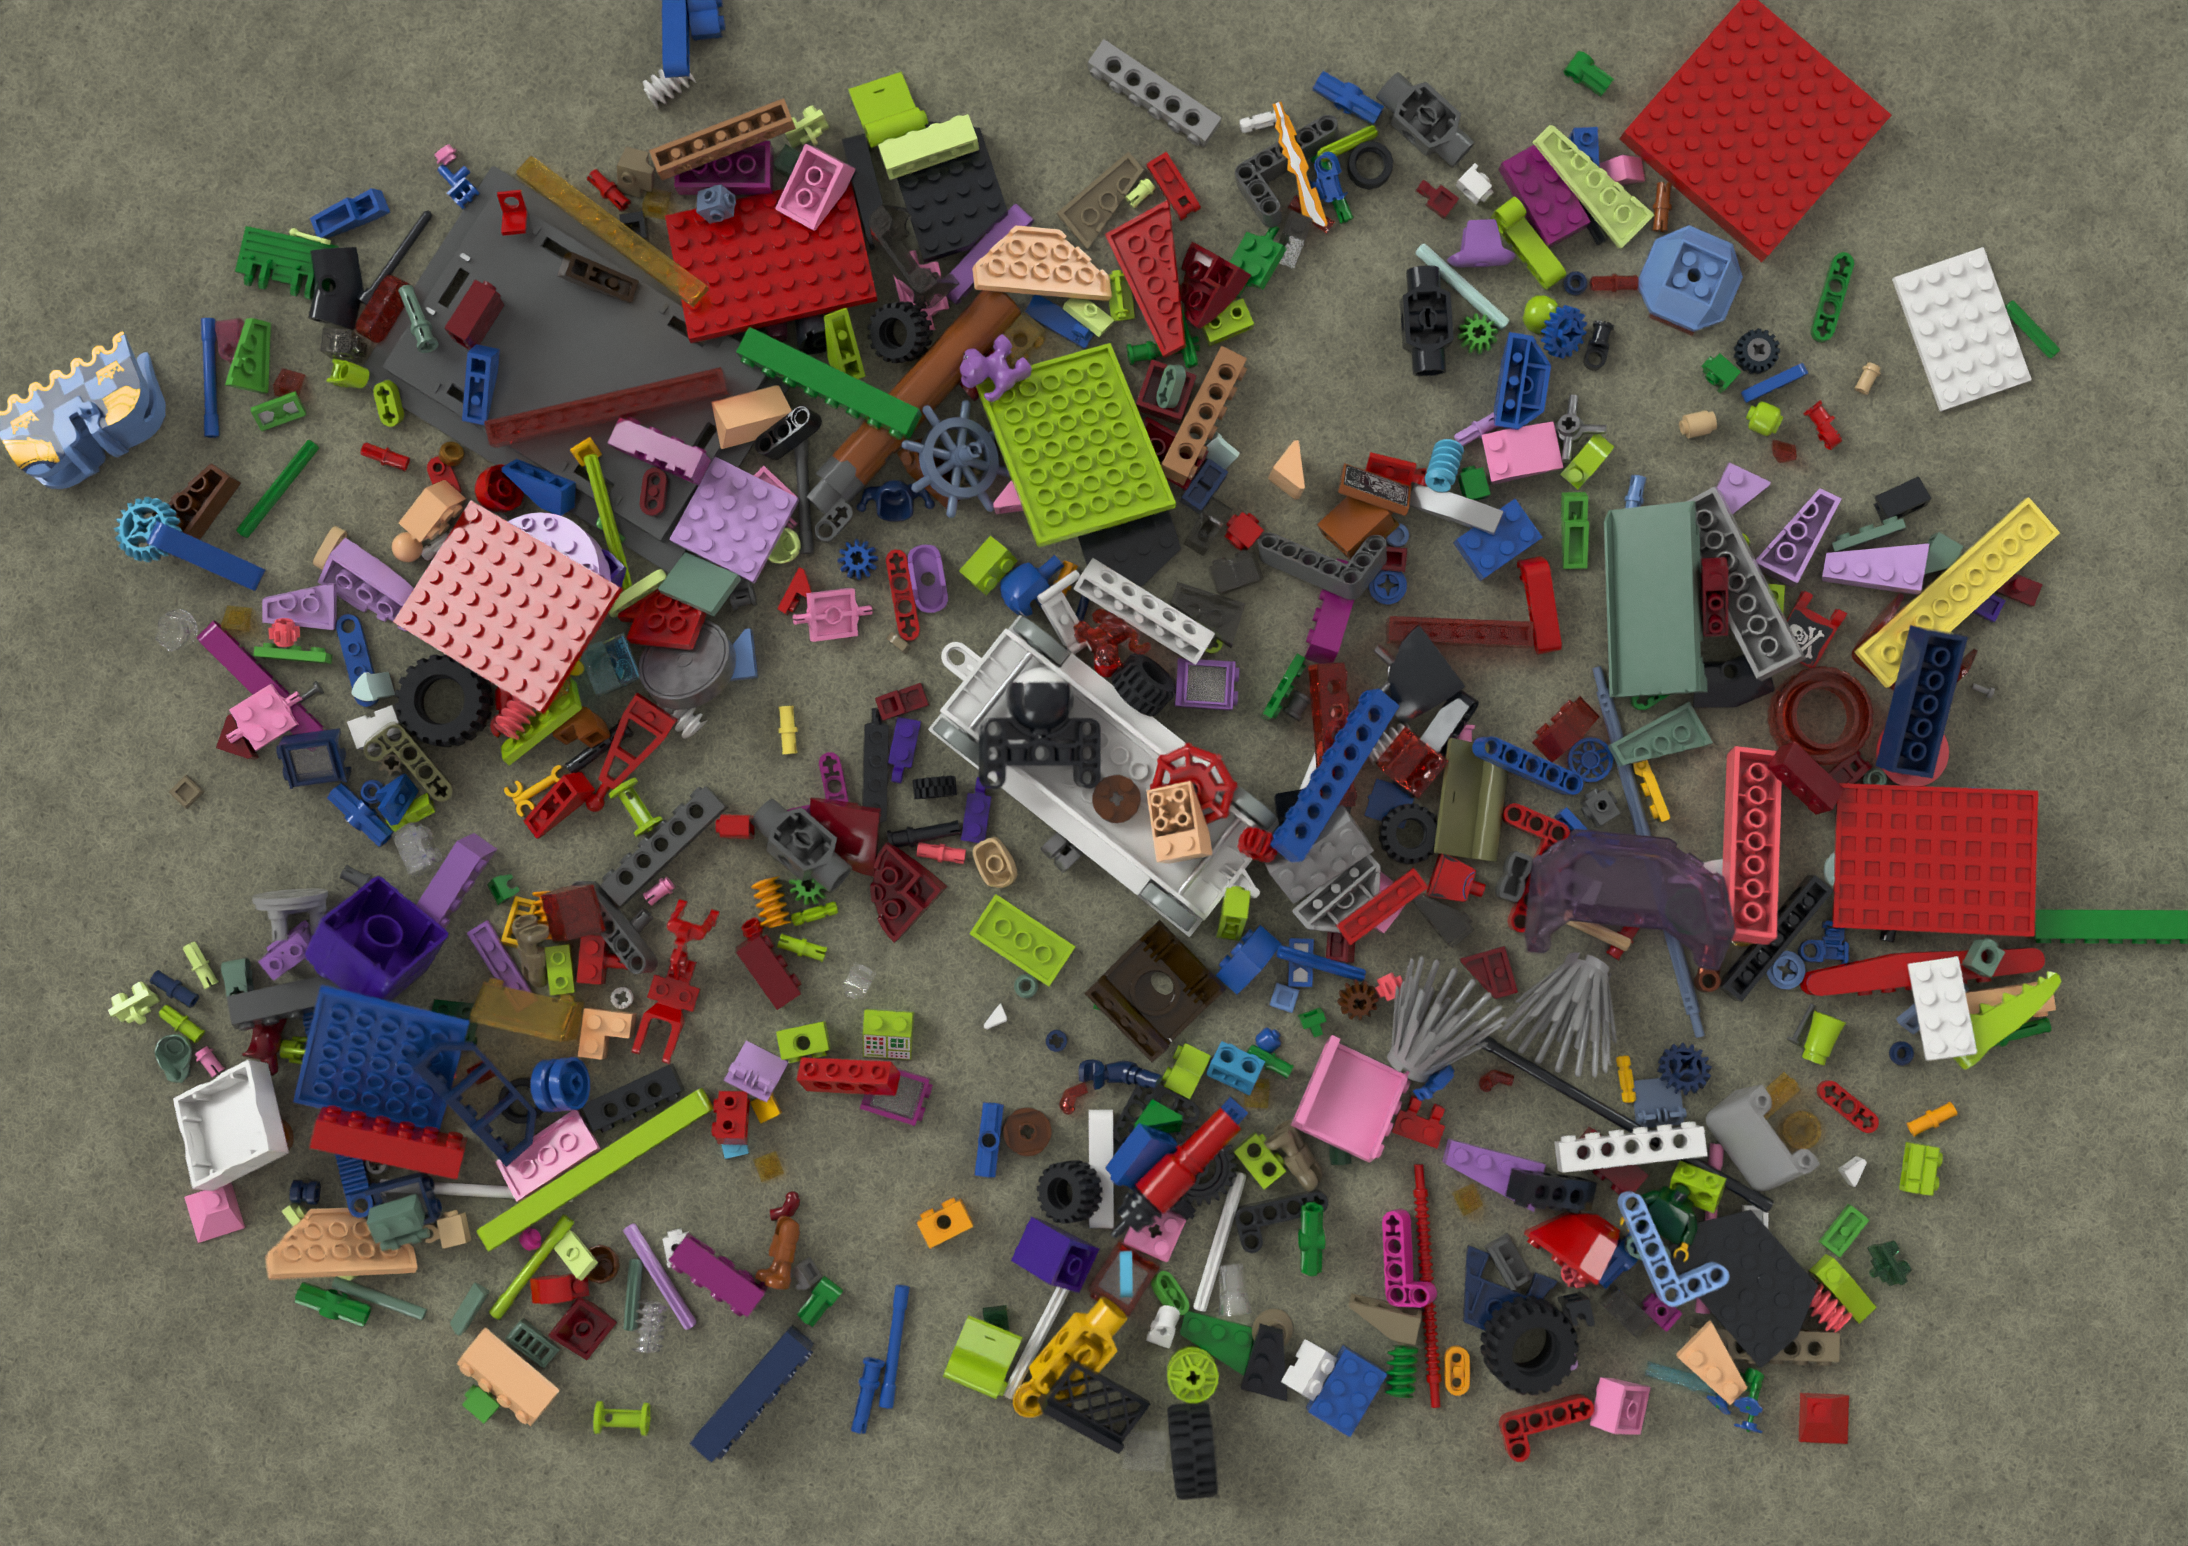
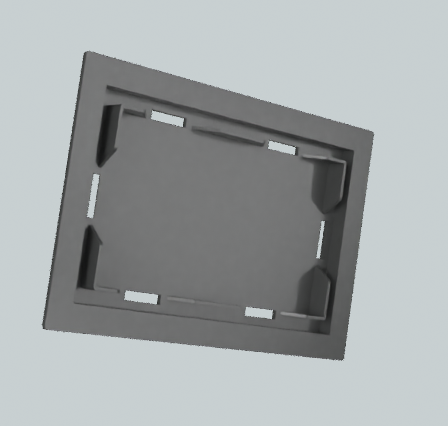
M492 166L477 188L480 194H475L472 197L473 201L471 203L468 202L414 286V292L425 320L431 323L433 337L438 340V347L429 353L418 351V342L416 337L411 334L410 328L412 324L403 303L363 365L364 368L369 370V380L366 385L374 389L376 384L384 380H391L397 385L403 408L495 465H507L515 459H519L576 482L575 507L570 512L599 529L596 525L599 512L591 483L575 473L580 464L570 451L572 447L591 437L602 453L598 459L603 478L614 486L608 496L617 530L625 537L621 544L670 573L687 549L671 542L669 539L698 485L664 471L668 476L665 509L660 515L655 517L645 514L640 508L643 475L648 469L657 467L618 451L608 444L619 417L625 420L628 417L641 422L640 426L647 429L650 426L662 431V435L669 438L671 436L683 440L684 444L693 447L697 446L710 424L716 427L711 402L775 385L780 386L785 396L790 387L782 382V378L778 376L770 378L761 372V368L755 365L753 368H750L740 362L741 358L736 351L747 331L708 339L704 345L698 342L690 343L686 334L669 325L674 316L685 323L676 278L502 170ZM521 190L528 211L526 233L502 236L503 212L497 192ZM514 197L505 199L508 205L513 206L519 203ZM547 238L570 252L579 254L639 280L632 302L628 303L557 277L563 258L543 246ZM463 269L469 275L446 308L439 304L459 271ZM475 279L481 283L487 281L497 288L496 292L501 295L500 298L505 305L480 344L500 349L498 374L486 426L462 421L463 403L448 394L452 386L464 393L467 352L469 350L454 342L444 328ZM383 389V393H387L389 395V391ZM716 430L704 449L707 451L706 455L711 459L709 465L717 457L739 468L755 441L721 449ZM655 477L653 480V484L658 485L660 483V478ZM657 501L650 503L651 509L657 507Z

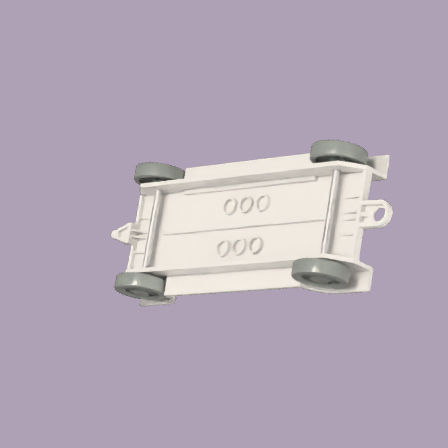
M1021 615L1017 617L1009 629L1005 628L982 658L960 642H952L944 647L941 655L943 664L963 682L941 708V714L928 730L978 770L979 725L987 718L1011 717L1006 704V691L1010 682H1015L1021 674L1028 670L1045 668L1057 673L1064 682L1071 683L1074 700L1068 717L1093 718L1100 724V781L1111 775H1122L1130 778L1137 785L1141 795V802L1137 813L1130 820L1123 823H1111L1102 819L1093 807L1092 797L1096 787L1089 789L1077 786L1073 779V766H1006V780L1001 788L1134 892L1169 922L1190 937L1223 898L1226 887L1240 886L1247 891H1251V898L1259 896V889L1255 887L1245 870L1253 859L1246 857L1245 854L1239 851L1237 847L1238 839L1247 827H1257L1272 833L1279 823L1274 813L1240 786L1234 792L1229 809L1230 815L1226 819L1221 818L1207 824L1213 855L1172 864L1156 861L1147 790H1150V784L1153 782L1159 755H1165L1183 747L1185 742L1152 716L1144 715L1129 706L1120 697L1114 686L1074 654L1068 652L1040 627ZM951 650L962 652L965 655L964 663L954 665L948 657ZM993 722L987 728L991 736L997 732V726ZM1088 722L1082 728L1085 735H1089L1091 732V726ZM1025 740L1007 741H1009V744L1023 743ZM1055 740V741H1057V743H1070V741H1072V740ZM994 747L988 750L989 759L994 760L997 756V750ZM1038 747L1035 751L1038 760L1044 757L1042 747ZM1085 747L1082 753L1086 760L1091 756L1089 747ZM1185 757L1171 763L1175 767L1185 764ZM1193 757V762L1195 763L1201 762L1206 767L1210 764L1207 761ZM1214 766L1211 771L1218 783H1224ZM994 771L990 772L988 777L996 782V773ZM1089 771L1084 772L1082 777L1086 784L1091 780ZM1165 771L1163 778L1164 784L1169 783L1171 778L1170 773ZM1193 783L1195 792H1198L1197 785ZM1218 791L1215 801L1220 805L1225 791ZM1114 792L1113 797L1109 798V800L1114 802L1115 806H1119L1120 801L1124 800V798L1119 796L1118 792ZM1206 808L1202 812L1203 815L1213 812V810Z

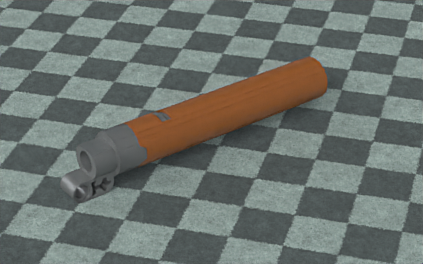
M982 290L888 393L920 410L922 416L914 432L927 419L922 411L923 407L928 405L934 411L961 382L960 365L963 361V353L973 348L984 356L993 347L995 339L1001 334L1003 335L1021 316L1020 308L1005 292ZM864 419L861 423L862 425L852 432L815 473L821 481L806 497L824 514L823 518L815 526L816 537L821 542L828 543L833 541L850 523L853 517L852 508L849 505L850 502L890 459L892 453L895 454L901 448L903 440L907 439L903 437L901 440L896 439L888 434L889 430L883 427L880 430L873 428L867 424L868 420ZM846 508V515L848 517L846 519L841 517L837 521V524L840 525L839 528H836L833 522L827 520L829 517L835 520L838 516L836 510H844ZM823 525H829L832 527L833 532L831 536L825 538L819 534V529Z

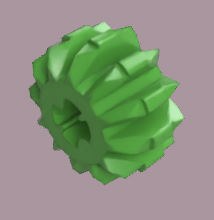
M1477 313L1473 315L1472 319L1467 316L1464 319L1465 324H1460L1458 327L1462 332L1457 335V338L1460 340L1465 339L1461 347L1464 348L1469 345L1468 353H1472L1474 348H1476L1478 355L1483 353V348L1486 351H1490L1492 348L1491 344L1497 342L1494 335L1498 333V329L1491 328L1495 321L1491 320L1487 323L1488 316L1485 314L1481 320ZM1477 329L1481 331L1479 338H1476L1474 336L1476 333H1473Z
M812 878V883H816L815 889L811 888V892L807 891L808 888L804 886L805 881L802 882L800 879L789 880L790 884H796L797 886L790 890V893L799 892L795 898L796 901H800L805 896V905H809L810 897L814 904H818L819 900L816 895L823 899L827 897L821 892L822 889H826L814 878Z

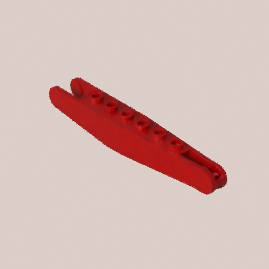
M2037 948L2001 949L2005 953L1992 977L2039 971L2045 964L2044 954ZM1962 950L1892 953L1805 972L1804 979L1799 985L1804 993L1816 996L1857 992L1858 996L1872 995V990L1881 989V993L1896 992L1898 987L1912 990L1908 964L1958 957L1962 979L1965 984H1968L1967 980L1976 979L1977 983L1990 982L1992 979L1991 977H1981L1962 966L1961 964L1969 951ZM1985 950L1981 954V959L1983 962L1987 960V953Z

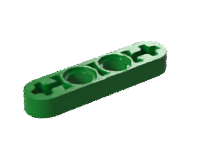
M1846 252L1838 253L1831 260L1811 327V336L1817 342H1826L1835 332L1854 267L1853 257ZM1842 258L1845 259L1844 263L1848 266L1842 269L1841 275H1833V273H1838L1840 269V264L1837 262ZM1833 280L1841 284V291L1838 293L1833 292L1829 287L1830 282ZM1824 303L1833 304L1835 308L1834 314L1827 315L1823 311ZM1824 320H1832V323L1828 321L1825 325V331L1828 334L1823 335V337L1820 336V331L1817 329L1822 327Z

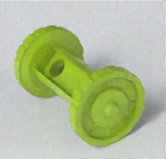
M632 778L612 790L609 796L611 799L620 798L639 827L634 832V835L639 837L652 831L663 819L661 816L655 818L651 816L633 788L638 781L636 778ZM628 793L632 799H628L626 794Z
M597 1401L593 1419L594 1433L601 1434L603 1427L640 1428L641 1435L647 1436L651 1421L650 1403H644L641 1410L605 1409L604 1402ZM611 1414L613 1416L612 1421L607 1422L605 1416Z

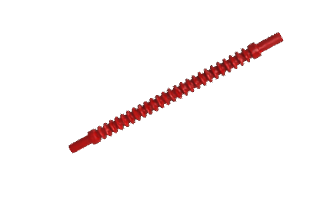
M1414 1164L1416 1189L1413 1190V1197L1416 1198L1414 1204H1417V1208L1414 1210L1418 1212L1415 1215V1218H1418L1415 1224L1419 1226L1416 1229V1232H1419L1416 1238L1420 1240L1417 1243L1420 1246L1417 1252L1421 1254L1418 1257L1421 1260L1418 1266L1421 1267L1419 1273L1422 1274L1419 1280L1432 1283L1434 1277L1431 1276V1273L1434 1270L1431 1269L1433 1263L1430 1262V1259L1433 1257L1430 1256L1432 1249H1429L1432 1243L1429 1242L1431 1235H1428L1431 1229L1428 1228L1430 1221H1427L1430 1215L1427 1214L1429 1208L1426 1207V1204L1429 1203L1426 1197L1429 1195L1428 1189L1425 1188L1424 1164ZM1423 1290L1420 1293L1423 1295L1422 1299L1426 1300L1427 1294ZM1433 1302L1422 1307L1424 1308L1422 1315L1425 1316L1422 1321L1425 1322L1423 1329H1426L1423 1335L1426 1336L1424 1343H1427L1424 1349L1427 1350L1425 1357H1428V1360L1425 1361L1428 1364L1426 1371L1429 1372L1426 1374V1381L1430 1386L1431 1408L1441 1407L1439 1383L1442 1380L1441 1374L1438 1373L1441 1368L1437 1365L1440 1363V1360L1437 1359L1440 1354L1437 1353L1439 1346H1436L1439 1340L1436 1339L1438 1332H1435V1329L1438 1326L1435 1325L1437 1319L1434 1318V1315L1437 1312L1434 1311L1436 1305Z

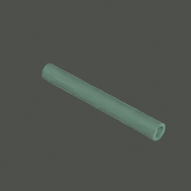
M337 1276L331 1286L336 1290L422 1321L427 1312V1309Z

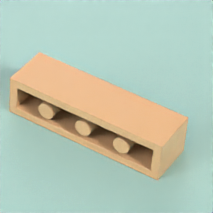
M2037 982L2024 983V984L2035 986V985H2037ZM2023 984L1967 991L1965 994L1969 1014H1978L1980 1003L1990 1006L2001 1003L2004 992L2014 996L2022 993ZM2054 994L2033 1017L2048 1016V1011L2056 1010Z

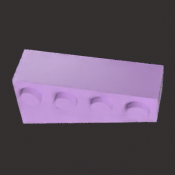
M1819 488L1758 556L1756 562L1762 573L1794 588L1822 538L1841 498Z
M1929 544L1826 553L1822 581L1919 595L1923 584Z

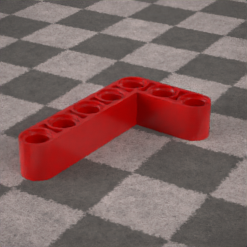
M1514 803L1504 807L1503 822L1541 839L1533 858L1531 872L1524 879V893L1519 901L1514 902L1507 920L1511 930L1526 932L1534 922L1569 840L1570 830L1562 822ZM1510 808H1515L1519 813L1516 821H1512L1508 817ZM1533 817L1539 819L1541 823L1537 831L1530 827V820ZM1555 827H1559L1562 830L1563 835L1560 840H1555L1552 836V830ZM1546 849L1551 850L1553 853V859L1550 862H1546L1542 856ZM1536 871H1540L1544 875V880L1541 884H1536L1533 880V875ZM1527 893L1533 894L1535 899L1531 906H1527L1524 903V896ZM1518 915H1522L1525 918V925L1522 928H1517L1514 924V919Z

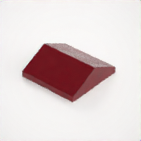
M578 1297L548 1336L583 1359L588 1360L617 1321L595 1303Z

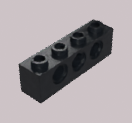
M672 1063L585 1103L582 1108L593 1132L600 1129L601 1133L614 1128L613 1122L622 1119L625 1123L637 1117L635 1112L643 1108L645 1112L659 1107L657 1102L665 1098L667 1102L681 1097L679 1092L685 1089ZM653 1083H658L662 1087V1093L659 1096L651 1092V1085ZM631 1093H636L640 1097L638 1106H634L629 1102ZM609 1103H614L617 1106L618 1113L616 1116L608 1113L607 1106Z
M1511 1168L1505 1197L1515 1200L1514 1204L1528 1208L1529 1204H1532V1207L1546 1210V1206H1549L1550 1209L1561 1212L1566 1208L1569 1212L1580 1214L1581 1210L1591 1211L1597 1182L1580 1176Z

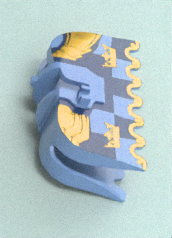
M119 332L113 336V347L110 350H106L101 345L95 346L91 351L92 359L90 362H85L79 357L74 358L70 363L71 371L69 374H64L61 370H53L49 375L50 383L48 386L44 387L39 382H32L28 387L29 395L27 398L22 399L18 394H12L7 399L8 408L5 411L0 410V438L17 467L36 478L47 488L64 489L79 484L89 476L100 472L99 466L104 463L106 458L103 448L109 454L118 458L129 452V448L152 437L162 425L165 418L166 402L155 376L149 353L143 352L136 359L124 332Z

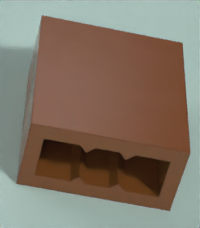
M1347 496L1317 526L1322 535L1351 560L1368 537L1372 535H1385L1395 523L1391 516L1393 515L1392 511Z

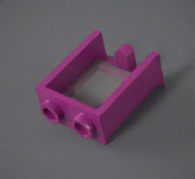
M897 1068L901 1074L896 1096L864 1094L860 1109L915 1126L916 1121H922L925 1112L922 1102L924 1097L929 1099L933 1085L929 1084V1077Z

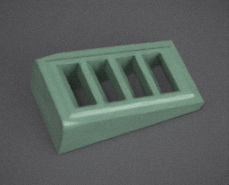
M525 1318L520 1320L505 1338L511 1345L542 1368H545L560 1350L559 1347ZM522 1330H525V1335L519 1340L517 1336ZM530 1336H533L534 1339L532 1340V1342L528 1346H526L524 1344L526 1340ZM540 1341L542 1345L534 1353L532 1348ZM548 1347L550 1351L541 1359L539 1355Z

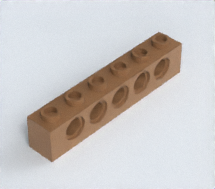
M783 98L651 149L649 152L657 173L663 181L796 128Z
M1221 346L1161 464L1166 477L1184 485L1187 478L1192 480L1198 468L1194 464L1197 458L1202 460L1208 448L1204 444L1207 438L1212 440L1218 428L1214 424L1217 419L1222 420L1228 408L1224 404L1227 399L1232 400L1237 390L1234 384L1236 380H1242L1247 368L1243 367L1247 358ZM1220 374L1228 376L1229 380H1223ZM1210 394H1216L1220 399H1212ZM1200 414H1207L1210 419H1203ZM1190 433H1196L1200 439H1193ZM1179 453L1188 454L1190 459H1183Z

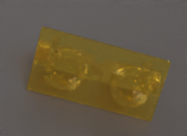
M1785 1072L1765 1088L1772 1099L1770 1110L1763 1115L1766 1120L1800 1091L1797 1087L1798 1083L1793 1078L1790 1079Z

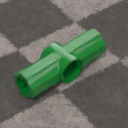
M1309 1202L1301 1206V1229L1298 1230L1301 1273L1308 1276H1317L1318 1273L1322 1272V1250H1325L1323 1207L1315 1202Z
M306 1282L301 1283L294 1302L319 1311V1314L323 1317L333 1320L342 1319L361 1327L365 1326L372 1308L368 1304L348 1298V1295L343 1292L338 1294L337 1290H326Z

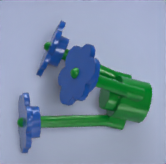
M1746 1368L1745 1373L1739 1372L1747 1386L1745 1391L1750 1392L1749 1397H1741L1739 1400H1735L1734 1405L1741 1412L1749 1413L1748 1421H1743L1742 1425L1734 1424V1426L1745 1429L1747 1432L1752 1431L1762 1434L1763 1431L1756 1429L1757 1424H1754L1753 1420L1754 1416H1758L1763 1410L1759 1406L1758 1397L1765 1376L1755 1369ZM1709 1395L1706 1397L1722 1413L1726 1415L1731 1414L1727 1409L1728 1403L1722 1397Z

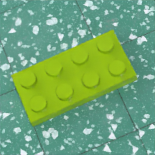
M997 894L994 895L969 933L1047 986L1051 985L1076 947Z

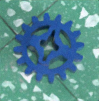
M1564 305L1563 308L1557 307L1556 313H1549L1551 319L1544 321L1547 326L1541 330L1542 333H1545V336L1541 339V342L1546 343L1543 349L1547 350L1549 355L1564 359L1565 355L1571 357L1572 350L1577 352L1578 343L1583 344L1584 342L1581 339L1582 335L1587 334L1583 330L1587 322L1582 321L1585 315L1580 313V310Z

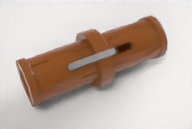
M1658 182L1656 184V202L1653 204L1652 209L1655 210L1652 231L1668 232L1669 211L1672 209L1670 204L1672 183L1667 182L1664 185V182Z

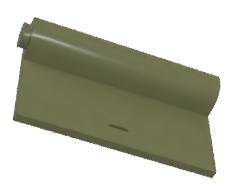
M1448 738L1434 853L1497 862L1509 771L1476 757L1472 750L1474 742ZM1485 745V750L1488 753L1490 747ZM1507 751L1506 756H1505L1507 762H1508L1509 759H1510V755H1509L1508 751Z

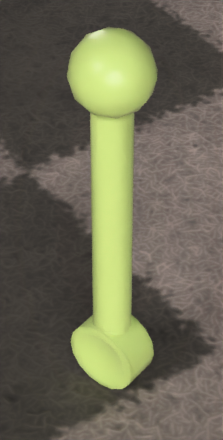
M292 228L289 231L290 236H298L327 245L331 243V240L299 232L296 228Z

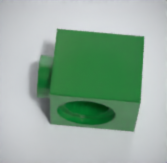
M1473 465L1462 469V473L1457 476L1462 496L1474 501L1488 498L1491 493L1483 467L1476 469V466Z

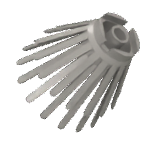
M1575 952L1568 954L1562 965L1516 1000V1003H1519L1533 993L1505 1021L1507 1023L1503 1026L1502 1030H1507L1541 997L1508 1035L1506 1040L1507 1042L1513 1040L1521 1029L1534 1017H1537L1546 1007L1518 1048V1052L1523 1053L1537 1032L1543 1033L1552 1020L1553 1024L1535 1058V1063L1540 1064L1560 1026L1556 1040L1561 1042L1564 1035L1565 1038L1555 1071L1561 1072L1574 1031H1577L1574 1047L1579 1049L1575 1076L1580 1077L1591 1022L1592 1076L1595 1078L1598 1074L1601 1019L1603 1071L1607 1073L1608 1064L1610 1065L1609 1023L1611 1025L1612 1040L1614 1043H1617L1609 986L1611 973L1608 974L1610 968L1603 961L1591 955H1587L1585 960L1578 959L1580 953Z
M1423 956L1419 958L1414 978L1412 976L1414 960L1410 959V963L1407 965L1405 982L1403 981L1401 984L1400 998L1399 987L1396 985L1392 1047L1387 1055L1389 1063L1398 1072H1401L1404 1068L1410 1072L1407 1077L1417 1082H1426L1433 1073L1482 1049V1047L1488 1044L1487 1042H1483L1471 1049L1470 1047L1502 1027L1501 1023L1506 1020V1017L1499 1018L1455 1048L1502 1010V1006L1495 1007L1482 1019L1474 1022L1452 1041H1449L1491 998L1492 994L1490 992L1484 994L1469 1011L1464 1008L1457 1015L1453 1016L1476 985V980L1471 979L1447 1010L1451 1003V998H1446L1443 1003L1442 1001L1458 973V969L1454 967L1451 969L1423 1021L1434 994V988L1431 986L1440 965L1437 959L1433 962L1424 989L1419 990L1416 998L1424 964Z

